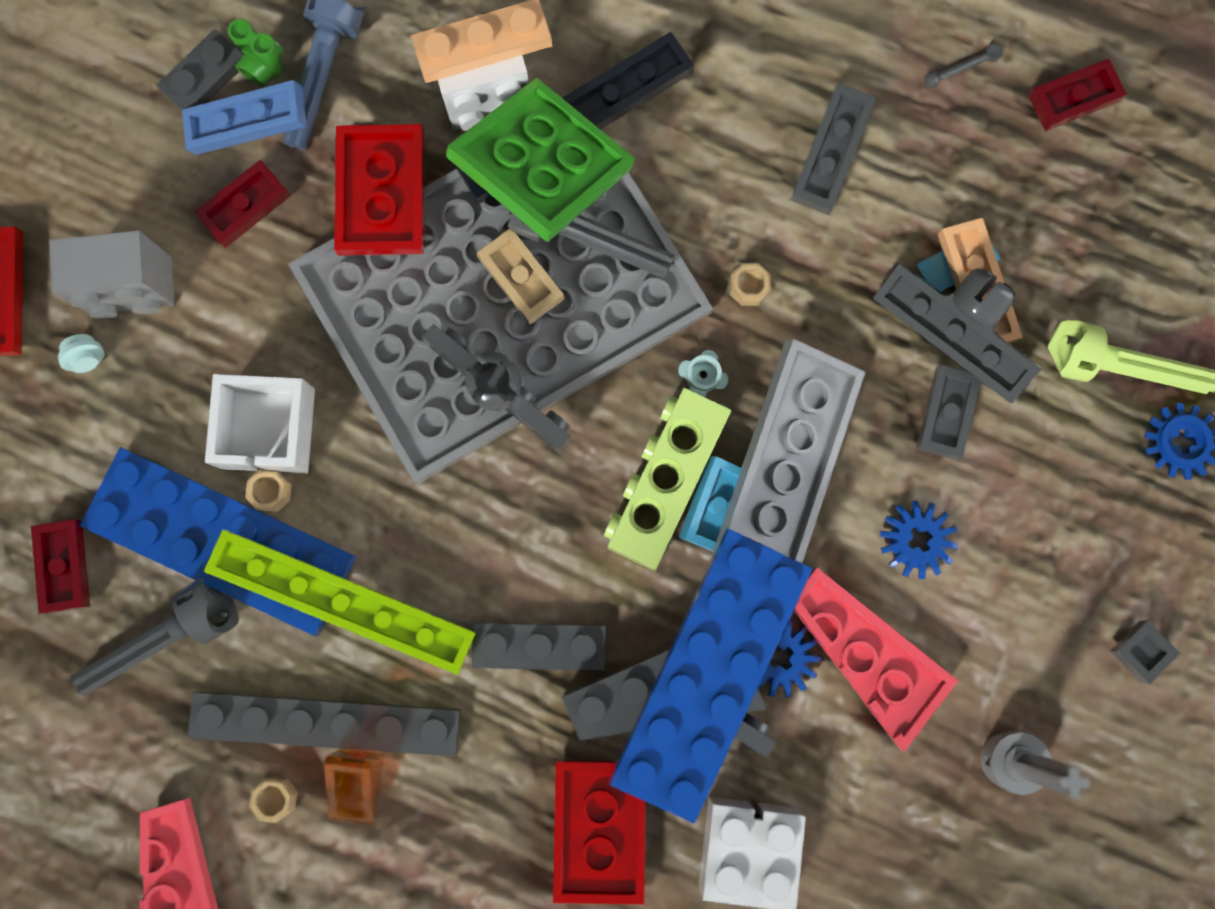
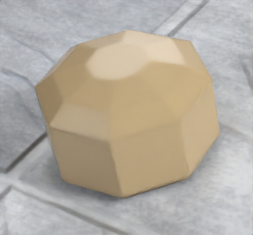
M742 263L730 276V295L741 306H758L771 291V274L759 263Z
M259 470L247 480L245 498L256 510L278 512L290 502L291 484L281 472Z
M270 776L252 789L249 807L259 821L277 823L295 810L298 792L288 778Z

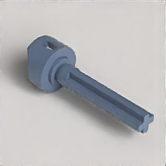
M307 0L302 17L316 28L300 85L303 87L307 127L285 132L284 144L306 151L334 55L339 44V38H357L366 7H352L345 0Z

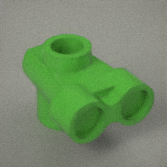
M237 19L231 22L228 27V34L234 44L239 46L244 53L235 67L251 82L264 88L270 78L274 80L282 75L284 65L280 57L284 49L269 34H259L254 31L248 21Z

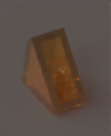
M339 749L326 756L324 771L329 820L365 825L374 824L385 754Z

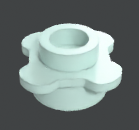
M705 350L692 361L684 360L679 365V375L686 379L690 386L689 390L705 397L707 392L715 388L722 390L728 384V375L722 372L721 366L717 361L718 356L715 352ZM705 371L707 378L702 379L699 373Z

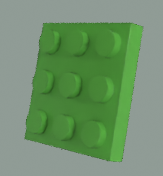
M537 77L450 143L446 157L546 242H549L627 174L635 161L633 156Z

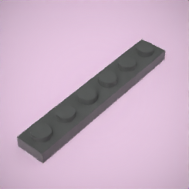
M193 692L188 738L456 756L458 754L461 709Z

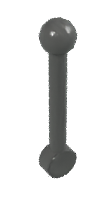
M991 44L984 53L941 72L931 71L927 73L924 77V84L928 88H935L941 80L982 62H997L1003 54V49L998 44Z

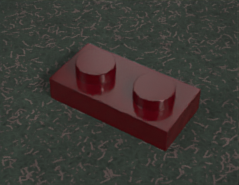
M1110 58L1035 87L1028 94L1045 132L1119 103L1127 96Z
M260 159L194 211V213L224 248H227L291 197V195Z
M73 519L31 526L38 614L90 607L83 527L79 526L81 520Z

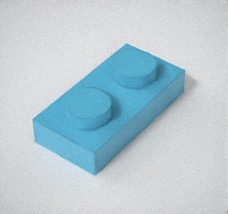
M716 456L709 457L679 538L713 552L741 467Z

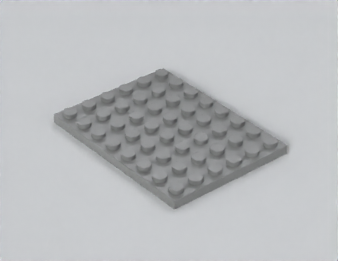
M456 169L424 187V254L338 256L334 251L333 238L288 263L414 484L418 485L522 424L505 409L499 411L486 410L475 403L467 391L465 377L430 349L423 340L422 336L432 324H435L443 332L448 327L455 330L469 343L465 350L474 357L488 352L506 355L509 361L517 365L522 386L536 398L533 405L543 412L712 313L713 307L629 172L580 215L674 254L665 278L659 277L560 234L555 235L549 242L541 238L539 243L518 235L564 294L563 301L532 324L526 321L476 254L510 229L508 224L512 212L493 196L478 204Z

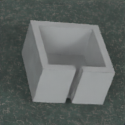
M129 231L49 240L52 293L70 302L71 306L78 307L87 312L90 317L109 319L116 317L117 312L130 310L137 314H155L160 311V307L175 306L172 257L142 232Z

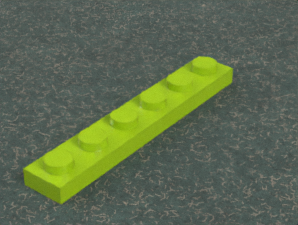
M222 529L204 572L456 675L459 674L476 633L471 629L225 529Z

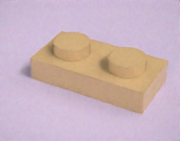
M511 229L505 231L476 253L478 259L529 324H532L564 300V294L518 235Z

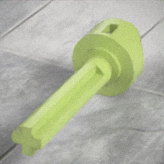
M1077 320L1062 321L1054 330L1049 341L1048 350L1063 378L1088 382L1096 376L1099 370H1105L1208 394L1209 391H1215L1214 369L1107 344L1106 330L1100 325ZM1068 335L1078 338L1079 341L1068 340Z

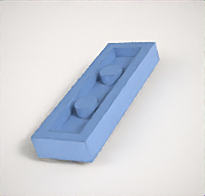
M295 80L182 110L185 147L187 151L195 155L307 127L303 87Z

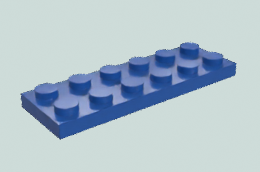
M121 447L79 525L194 580L203 578L204 585L313 636H319L326 621L204 572L222 529L239 534L344 578H347L357 558L356 555Z
M726 528L610 776L609 783L611 786L695 824L813 568Z

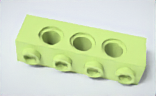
M683 388L679 399L670 396L660 417L667 424L660 437L654 434L651 435L641 458L648 460L643 474L639 476L633 473L624 491L623 497L630 501L623 515L614 512L604 533L605 537L611 539L608 544L609 550L653 571L657 569L731 413V409L686 388ZM679 429L690 431L695 437V446L688 450L677 448L672 442V434ZM666 467L673 470L677 476V484L671 489L659 488L653 481V473L657 469ZM649 506L655 509L659 517L658 524L652 529L640 528L634 521V512L638 508Z

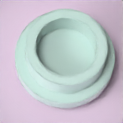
M76 334L64 339L60 343V352L57 357L63 369L76 373H85L96 368L102 361L104 350L102 345L95 341L92 336Z

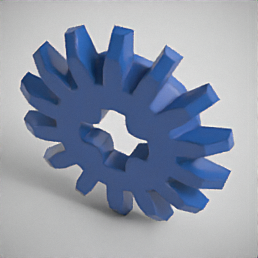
M1184 403L1176 404L1174 415L1171 414L1167 406L1160 409L1164 422H1161L1154 416L1149 420L1151 425L1158 430V433L1148 431L1144 433L1145 438L1157 441V446L1147 448L1146 453L1160 452L1162 455L1154 466L1160 469L1168 462V476L1171 478H1175L1178 468L1181 469L1185 480L1192 479L1191 468L1201 476L1208 474L1203 463L1207 462L1215 466V458L1210 455L1212 450L1215 451V443H1213L1215 429L1211 430L1207 426L1214 419L1213 416L1208 414L1203 419H1199L1197 415L1200 407L1196 405L1192 407L1188 414H1185ZM1179 430L1184 431L1185 437L1193 439V445L1186 447V454L1182 453L1179 446H1173L1172 438L1179 436Z
M911 501V513H908L902 505L897 506L896 510L901 517L897 520L887 515L884 521L893 526L892 530H880L879 537L890 539V545L880 548L882 554L893 551L896 556L888 565L893 569L900 562L905 564L902 573L905 577L909 576L913 568H918L919 579H925L926 567L929 566L936 576L941 574L937 561L941 559L948 565H951L953 562L944 552L945 549H958V543L946 540V535L957 532L956 527L952 526L944 529L941 525L949 515L943 512L937 519L934 518L935 504L928 503L925 513L921 512L918 501ZM915 527L920 533L927 531L930 534L931 538L926 541L928 549L925 552L919 547L911 548L908 544V541L913 538L911 530Z
M789 619L777 645L781 650L787 647L791 649L793 654L788 658L791 666L787 669H784L781 665L773 668L769 662L758 686L759 689L765 682L770 684L768 696L771 697L775 696L778 686H783L785 698L792 697L791 684L796 683L803 692L807 687L801 677L806 674L815 679L817 676L816 672L807 668L809 662L821 661L820 655H809L808 649L818 644L817 640L814 638L804 642L802 638L808 628L802 625L797 633L793 632V619Z

